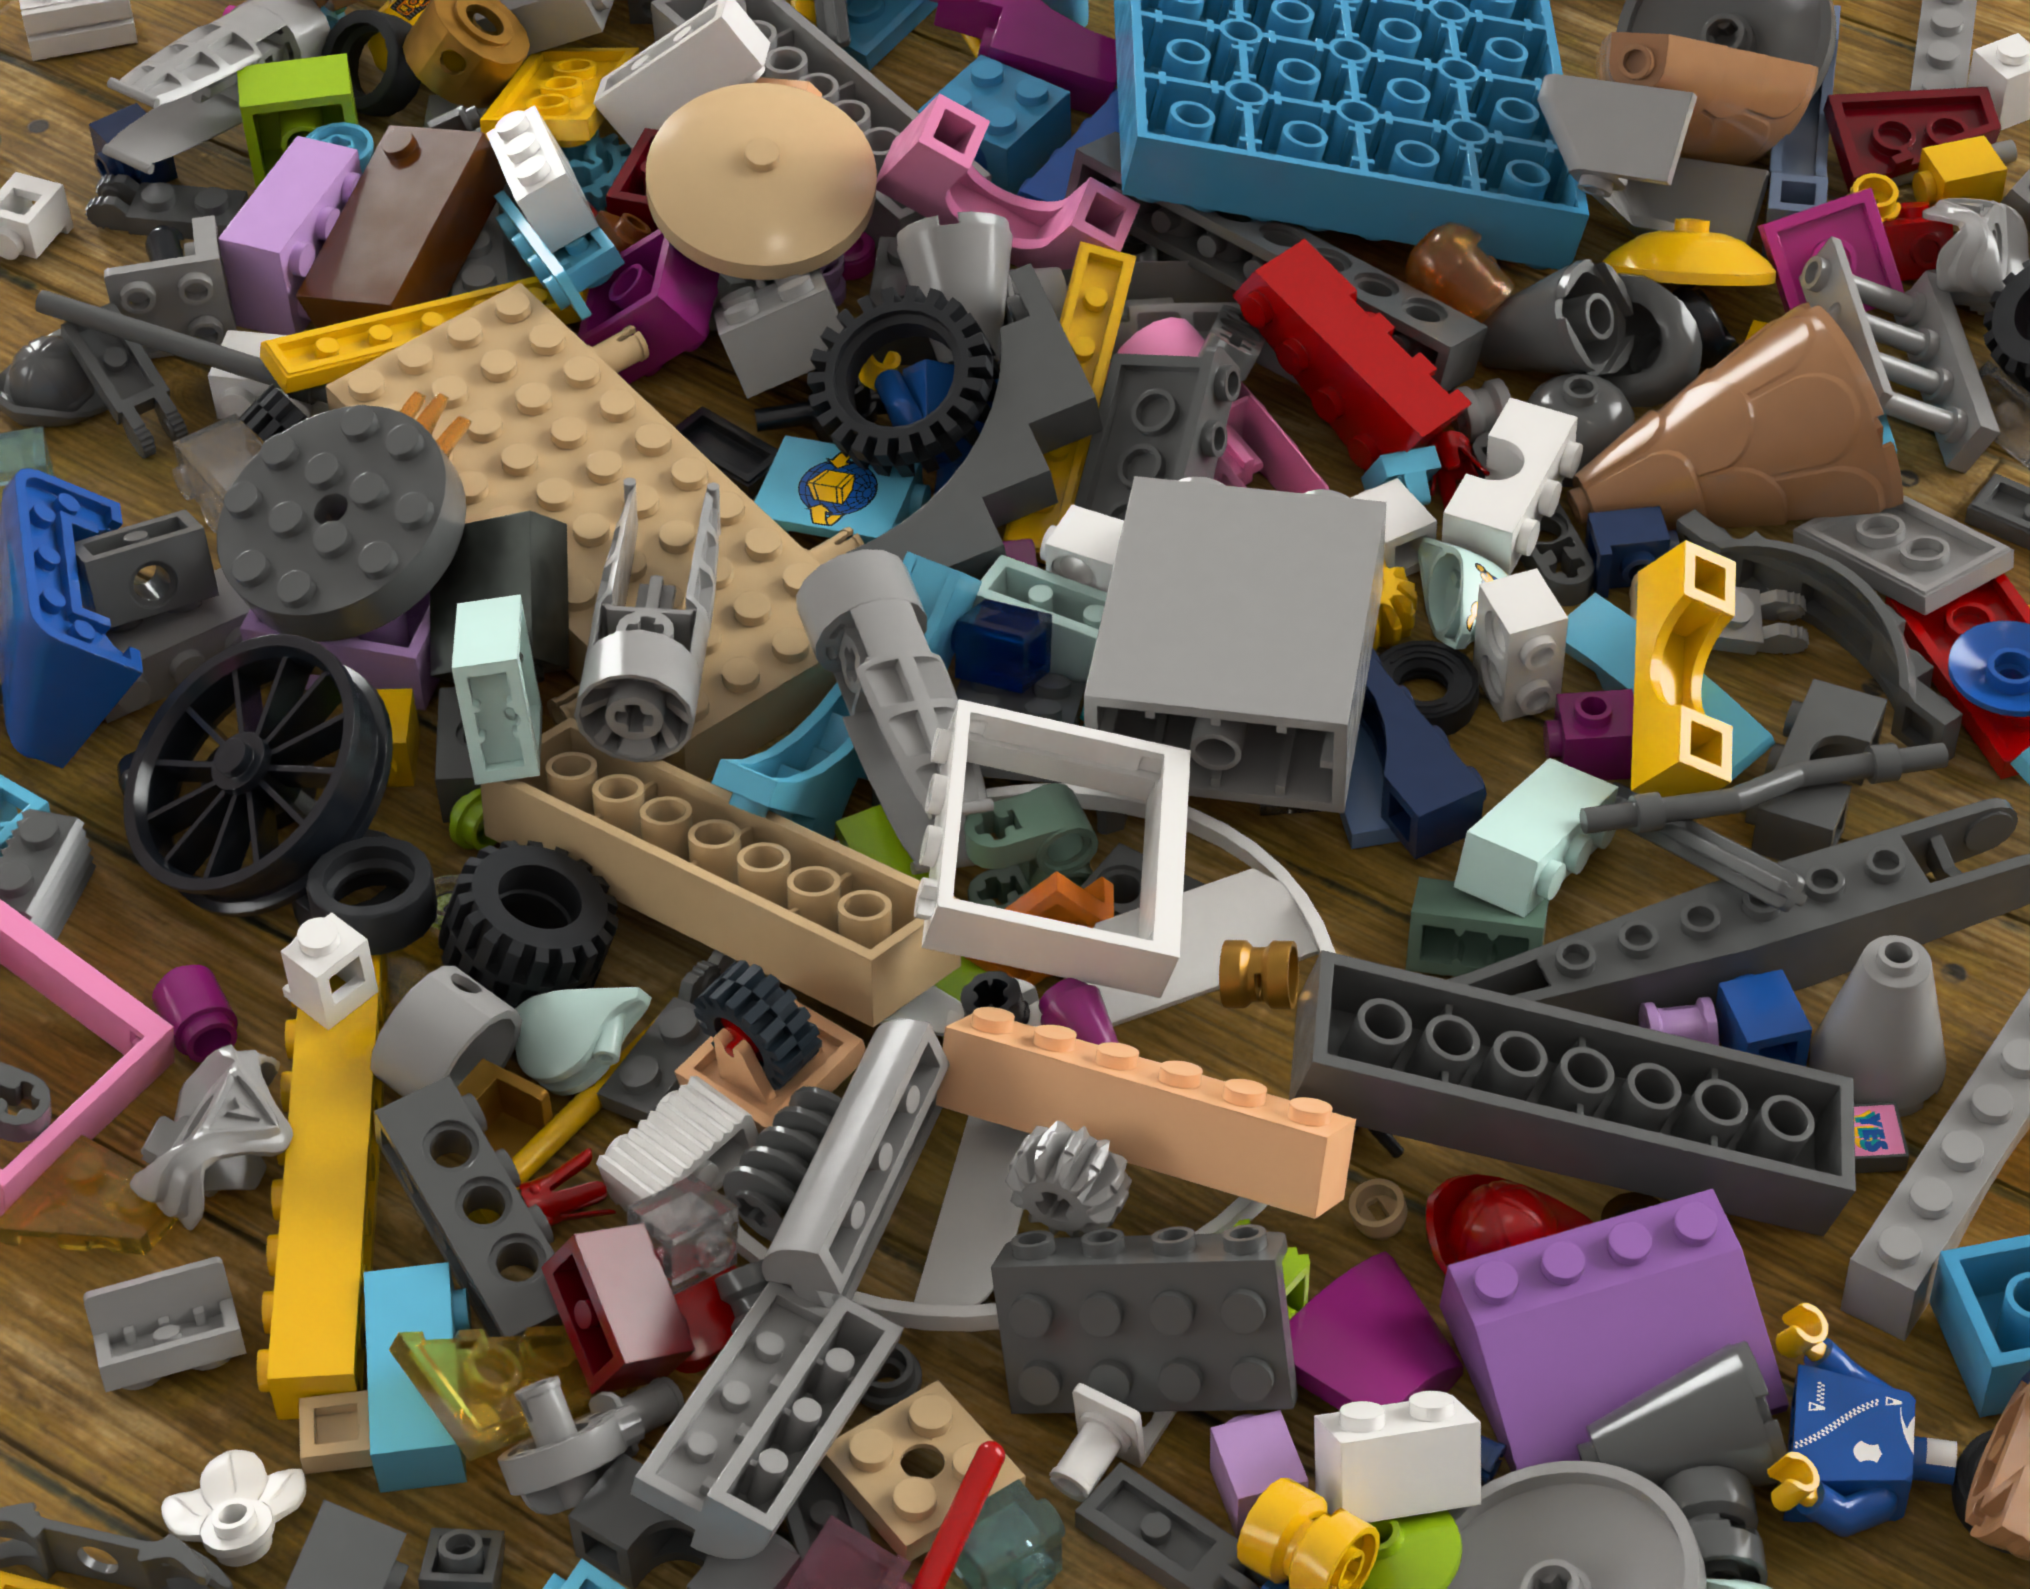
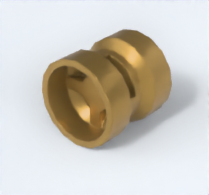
M1247 940L1224 941L1219 965L1220 997L1224 1008H1246L1252 1002H1266L1271 1009L1295 1008L1299 987V958L1295 941L1274 940L1267 947H1253Z

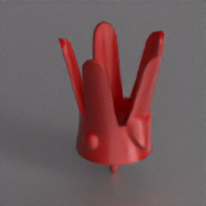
M1458 431L1441 432L1426 445V447L1435 445L1442 466L1431 478L1430 495H1435L1437 477L1444 509H1446L1456 492L1457 479L1460 478L1462 480L1465 474L1479 477L1474 464L1484 475H1490V472L1472 455L1470 441L1467 436Z
M591 1148L582 1151L549 1174L521 1183L519 1186L527 1207L534 1204L538 1205L546 1216L550 1227L562 1221L616 1214V1211L613 1209L571 1213L605 1200L607 1191L606 1185L603 1182L593 1181L552 1192L590 1164L592 1161Z

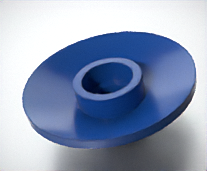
M2018 621L1987 622L1970 628L1957 638L1950 650L1948 672L1956 689L1967 700L1982 709L1996 714L2014 717L2030 716V624Z

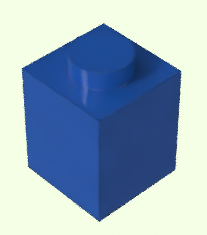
M1783 969L1757 975L1745 974L1718 984L1715 1014L1718 1022L1719 1041L1722 1047L1806 1067L1812 1027Z

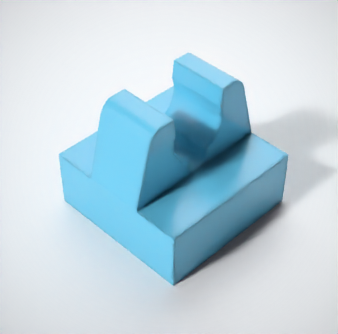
M1435 445L1411 449L1408 452L1400 451L1380 455L1361 477L1364 489L1367 490L1398 478L1422 505H1428L1431 502L1428 482L1442 466Z

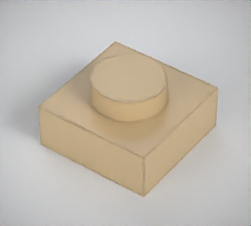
M368 1390L299 1398L300 1460L304 1474L373 1466L370 1457Z

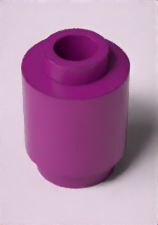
M186 965L176 967L166 973L155 986L152 1001L159 1016L174 1026V1045L177 1050L184 1055H188L193 1061L202 1063L213 1051L230 1044L234 1047L237 1041L236 1030L238 1020L213 972L202 965Z

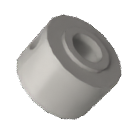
M442 966L427 974L412 987L392 1011L376 1040L371 1054L370 1069L376 1078L402 1097L450 1075L457 1087L482 1058L502 1068L506 1066L520 1036L522 1019L517 1010L456 966Z

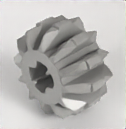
M1057 1120L1050 1128L1036 1126L1032 1133L1024 1138L1009 1165V1173L1005 1182L1013 1191L1010 1201L1016 1207L1029 1211L1028 1221L1030 1223H1043L1048 1226L1053 1235L1059 1231H1064L1070 1237H1082L1084 1234L1094 1230L1107 1229V1227L1114 1223L1118 1213L1121 1212L1129 1197L1128 1190L1132 1183V1179L1125 1172L1128 1160L1122 1155L1109 1151L1110 1140L1095 1139L1089 1135L1085 1126L1078 1131H1073L1064 1122Z

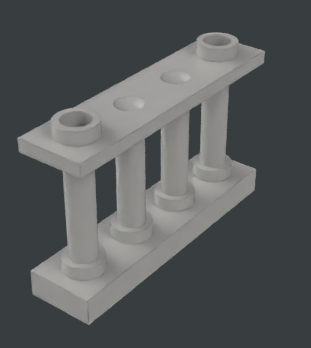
M1831 236L1818 254L1807 261L1802 274L1799 276L1806 302H1809L1811 308L1817 305L1821 306L1842 329L1866 370L1884 414L1934 431L1946 467L1966 473L2000 434V430L1950 292L1938 289L1936 274L1925 271L1913 287L1905 293L1852 274L1841 239ZM1863 304L1894 314L1896 323L1866 313ZM1876 342L1907 352L1910 362L1879 352ZM1889 381L1920 391L1924 402L1893 392Z

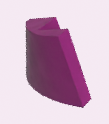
M1386 1251L1376 1254L1352 1267L1312 1298L1289 1320L1297 1384L1338 1410L1347 1403L1357 1401L1386 1405L1409 1401L1413 1394L1422 1391H1441L1447 1393L1463 1375V1364L1394 1258Z

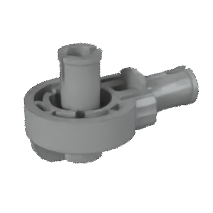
M559 1376L545 1378L516 1391L514 1395L516 1400L520 1402L533 1437L513 1446L497 1458L510 1494L514 1496L521 1495L525 1504L531 1510L546 1516L576 1507L622 1453L631 1458L634 1457L639 1451L638 1444L640 1440L645 1438V1434L667 1422L674 1421L685 1403L679 1387L673 1380L668 1377H658L647 1386L623 1398H620L613 1392H601L590 1399L588 1405L591 1412L575 1420L571 1416L560 1387Z

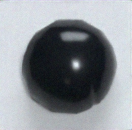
M1684 284L1674 290L1672 294L1684 303L1697 322L1702 341L1700 367L1713 368L1740 345L1726 329L1703 290H1691L1696 285Z

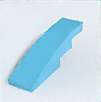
M1595 592L1567 616L1568 627L1565 653L1593 670L1605 691L1632 689L1634 696L1636 620ZM1703 673L1701 700L1705 714L1733 726V780L1775 744L1772 734Z

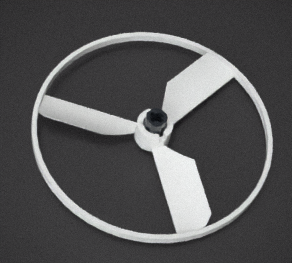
M1051 783L993 787L986 789L987 798H991L995 802ZM1059 783L1065 784L1073 790L1082 809L1117 812L1145 818L1146 801ZM1188 807L1187 832L1223 848L1249 865L1251 869L1183 892L1180 958L1161 998L1091 983L1087 984L1099 988L1112 1026L1114 1027L1219 990L1220 955L1225 940H1247L1253 947H1267L1274 940L1295 941L1299 961L1318 955L1321 950L1336 953L1325 924L1306 892L1289 872L1263 848L1226 823ZM1140 908L1097 922L1094 928L1138 938ZM715 949L708 959V962L719 965L718 968L721 969V974L736 961ZM988 971L978 974L969 984L964 986L960 994L961 1002L933 985L879 1023L883 1024L897 1019L930 1022L936 1035L944 1036L946 1026L972 1014L975 1009L980 1007H995L1010 1011L1015 1016L1014 1021L1034 1027L1041 1025L1042 1013L1038 1007L1040 1000L1034 985L1018 978L1009 977L1002 971ZM969 1115L914 1302L881 1298L858 1291L855 1292L852 1301L906 1328L965 1332L998 1330L999 1323L996 1303H981L994 1290L991 1273L992 1264L1005 1244L1017 1235L1024 1209L1016 1207L1010 1201L1013 1191L1005 1180L1008 1176L1009 1165L1024 1138L1030 1135V1133ZM714 1194L701 1204L714 1227L741 1256L750 1263L764 1259L768 1249L743 1230L723 1208ZM1239 1197L1216 1218L1197 1230L1195 1234L1223 1233L1227 1229L1232 1228L1239 1220L1250 1219L1251 1221L1265 1209L1267 1204Z

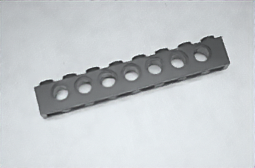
M1115 131L1076 149L1065 198L1070 196L1090 177L1122 194L1120 135L1118 132ZM1124 195L1140 204L1129 234L1179 261H1189L1188 265L1235 291L1239 289L1256 269L1305 238L1357 289L1356 303L1364 311H1371L1376 314L1380 312L1395 327L1392 334L1393 339L1411 357L1421 352L1437 368L1432 378L1447 392L1474 376L1488 326L1307 231L1286 222L1253 220L1245 215L1222 211L1203 212L1187 205L1164 201L1151 203L1139 200L1134 196Z

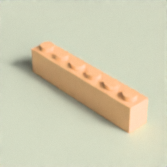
M995 1007L977 1008L972 1014L945 1027L943 1051L950 1065L937 1091L936 1106L1030 1134L1036 1126L1050 1128L1057 1120L1064 1122L1073 1131H1078L1085 1126L1089 1135L1095 1139L1110 1140L1109 1151L1122 1155L1128 1160L1127 1163L1316 1219L1344 1200L1356 1119L1333 1113V1107L1325 1101L1305 1097L1288 1100L1267 1094V1087L1256 1081L1231 1079L1225 1082L1202 1075V1068L1193 1063L1185 1061H1165L1159 1063L1139 1057V1051L1130 1045L1113 1042L1099 1045L1076 1039V1032L1070 1028L1059 1025H1040L1034 1027L1014 1021L1015 1016L1013 1013Z

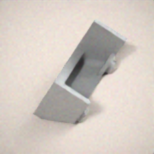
M1560 74L1544 76L1537 101L1569 174L1578 182V189L1596 198L1636 236L1658 230H1674L1675 218L1710 220L1709 232L1729 235L1744 241L1750 246L1771 173L1764 169L1680 157L1697 99L1693 92Z

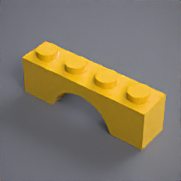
M1687 540L1638 571L1631 791L1637 794L1659 792L1661 797L1699 793L1720 790L1732 781L1733 726L1705 714L1701 700V685L1709 654L1721 632L1735 616L1736 562Z

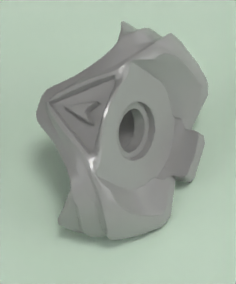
M1969 198L1941 199L1935 206L1923 210L1922 218L1958 226L1960 230L1941 248L1937 258L1936 269L1927 271L1936 274L1938 289L1950 292L1954 305L1970 306V311H1977L1978 315H1985V313L1994 310L1989 303L1994 291L2002 292L2006 286L2003 280L2011 272L2017 275L2024 269L2022 263L2029 260L2026 225L2021 215L2015 209L1994 200Z
M232 1044L221 1047L208 1055L184 1082L179 1092L174 1121L166 1116H162L156 1121L141 1149V1154H143L142 1160L150 1165L134 1175L130 1182L132 1191L146 1201L155 1202L165 1215L179 1218L187 1230H193L202 1219L204 1213V1195L212 1197L220 1190L256 1189L267 1168L261 1156L271 1157L283 1153L289 1147L293 1137L292 1127L276 1105L268 1089V1086L279 1071L280 1062L273 1057L259 1054L256 1050L237 1051Z

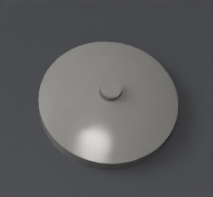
M1558 1461L1529 1466L1510 1472L1481 1487V1505L1448 1511L1453 1517L1461 1535L1462 1558L1459 1569L1447 1589H1706V1572L1702 1554L1693 1530L1679 1506L1664 1490L1652 1481L1618 1466L1591 1461Z

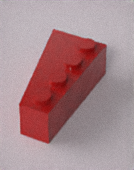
M1305 238L1256 269L1232 295L1240 305L1241 312L1247 322L1259 330L1276 353L1281 367L1287 373L1293 375L1311 399L1316 413L1330 424L1346 445L1352 461L1358 467L1364 469L1365 472L1380 455L1400 451L1408 452L1411 449L1426 447L1433 437L1447 428L1472 404L1459 389L1449 394L1432 378L1437 368L1421 352L1411 357L1393 339L1392 334L1395 327L1380 312L1376 314L1371 311H1364L1356 303L1357 289Z

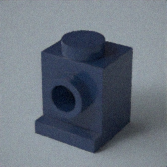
M1660 506L1588 513L1585 547L1592 557L1595 566L1593 578L1594 593L1596 592L1603 598H1608L1609 589L1630 587L1633 577L1638 571L1679 545L1676 530H1667Z

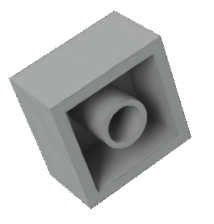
M820 268L803 275L797 274L784 279H775V283L755 292L751 286L740 288L724 296L720 300L722 306L713 310L719 337L747 399L815 370V366L810 361L814 348L826 352L828 350L820 338L826 327L828 326L837 333L844 329L836 317L839 311Z

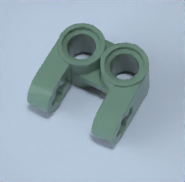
M1044 784L1029 792L993 802V811L969 814L966 817L964 824L966 854L974 864L990 869L978 874L970 882L967 890L968 902L1005 909L1056 871L1078 886H1081L1093 873L1090 860L1097 852L1099 844L1097 835L1073 790L1065 784ZM990 833H995L998 840H994ZM998 898L999 902L1004 905H996L992 899Z

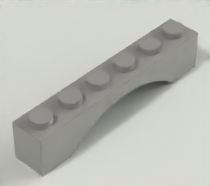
M2030 988L1850 1259L1840 1310L1902 1341L1906 1340L1929 1304L1940 1252L1958 1248L1986 1193L2020 1140L2030 1129Z

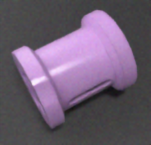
M1699 997L1695 1005L1657 1008L1653 1002L1641 1003L1639 1008V1027L1719 1046L1718 1022L1714 1004L1710 997Z

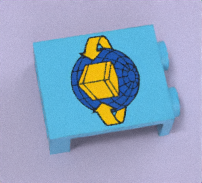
M785 435L754 502L787 533L793 531L831 538L845 527H851L853 535L858 533L864 544L902 523L931 499V488L929 485L923 484L922 465L920 462L914 463L915 476L902 477L897 469L892 466L890 477L878 475L871 465H869L867 470L857 466L851 457L848 456L846 458L835 444Z

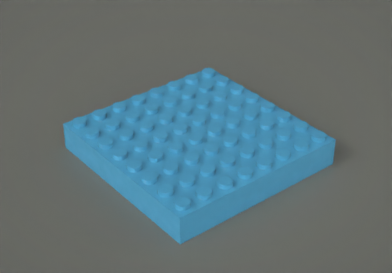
M1114 0L1123 195L1134 196L1139 200L1151 203L1164 201L1187 205L1203 212L1222 211L1245 215L1253 220H1274L1303 225L1313 231L1332 230L1355 234L1370 241L1390 240L1413 244L1418 248L1428 251L1442 249L1470 254L1481 260L1500 259L1518 262L1538 270L1549 268L1560 270L1573 263L1589 218L1586 194L1578 189V182L1569 174L1537 101L1544 76L1548 74L1563 75L1549 0Z

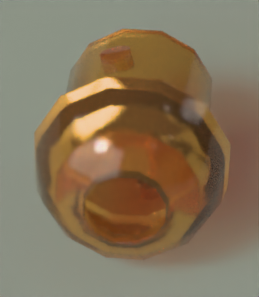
M1448 222L1432 229L1410 252L1405 266L1406 279L1410 286L1480 323H1483L1502 304L1515 287V282L1497 265L1496 259L1493 256L1487 255L1477 245L1481 240L1482 234L1461 223Z

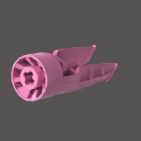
M1169 317L1155 321L1137 331L1120 347L1117 353L1199 357L1198 354L1205 339L1186 319ZM1109 365V368H1108L1106 380H1107V377H1108L1110 365ZM1241 381L1239 396L1232 402L1226 425L1227 446L1224 454L1218 458L1213 479L1226 486L1246 487L1247 484L1252 482L1253 474L1260 471L1277 491L1305 493L1317 489L1329 490L1326 482L1308 463L1299 451L1296 443L1283 431L1268 413L1266 407Z

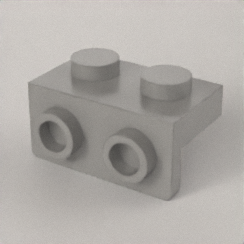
M220 1257L204 1259L86 1292L83 1296L105 1392L120 1388L126 1390L143 1389L155 1384L163 1376L192 1368L200 1371L215 1369L227 1363L232 1357L246 1354L223 1260Z

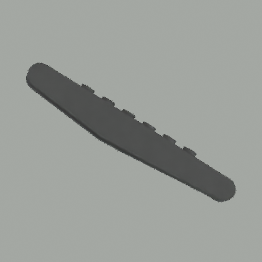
M1986 799L1777 862V864L1801 875L1805 879L1802 893L1807 895L1806 901L1800 907L1795 904L1789 912L1779 911L1723 880H1718L1447 980L1636 1026L1639 1025V1008L1641 1003L1653 1002L1657 1008L1695 1005L1699 997H1710L1715 1008L1718 984L1720 982L1730 981L1745 974L1757 975L1783 969L1793 991L1804 989L1852 971L1865 947L1879 937L1889 935L1903 936L1922 945L2030 904V854L2017 856L1962 873L1955 866L1954 863L1997 847L2007 840L2018 823L2017 813L2006 799ZM1932 872L1937 881L1930 883L1925 874Z

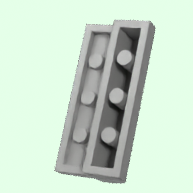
M911 1019L891 1020L881 1024L874 1032L763 1259L762 1273L766 1281L791 1285L797 1296L831 1309L839 1295L852 1300L943 1108L936 1106V1097L950 1064L930 1022Z
M769 1281L636 1474L630 1494L695 1529L690 1547L698 1551L724 1559H746L759 1554L770 1542L899 1342L904 1328L843 1295H839L831 1309L797 1296L793 1289L784 1284Z

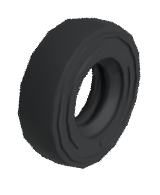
M1408 641L1392 646L1378 656L1383 669L1397 685H1402L1405 681L1412 679H1431L1445 686L1447 692L1442 698L1433 701H1414L1417 709L1431 725L1439 726L1446 736L1455 734L1470 722L1479 703V677L1469 657L1457 649L1436 641Z

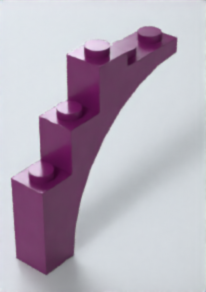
M929 0L938 3L934 20L935 26L982 39L978 56L982 54L1070 91L1072 109L1094 115L1107 102L1108 97L1117 87L1115 39L1088 30L1051 9L1041 0Z

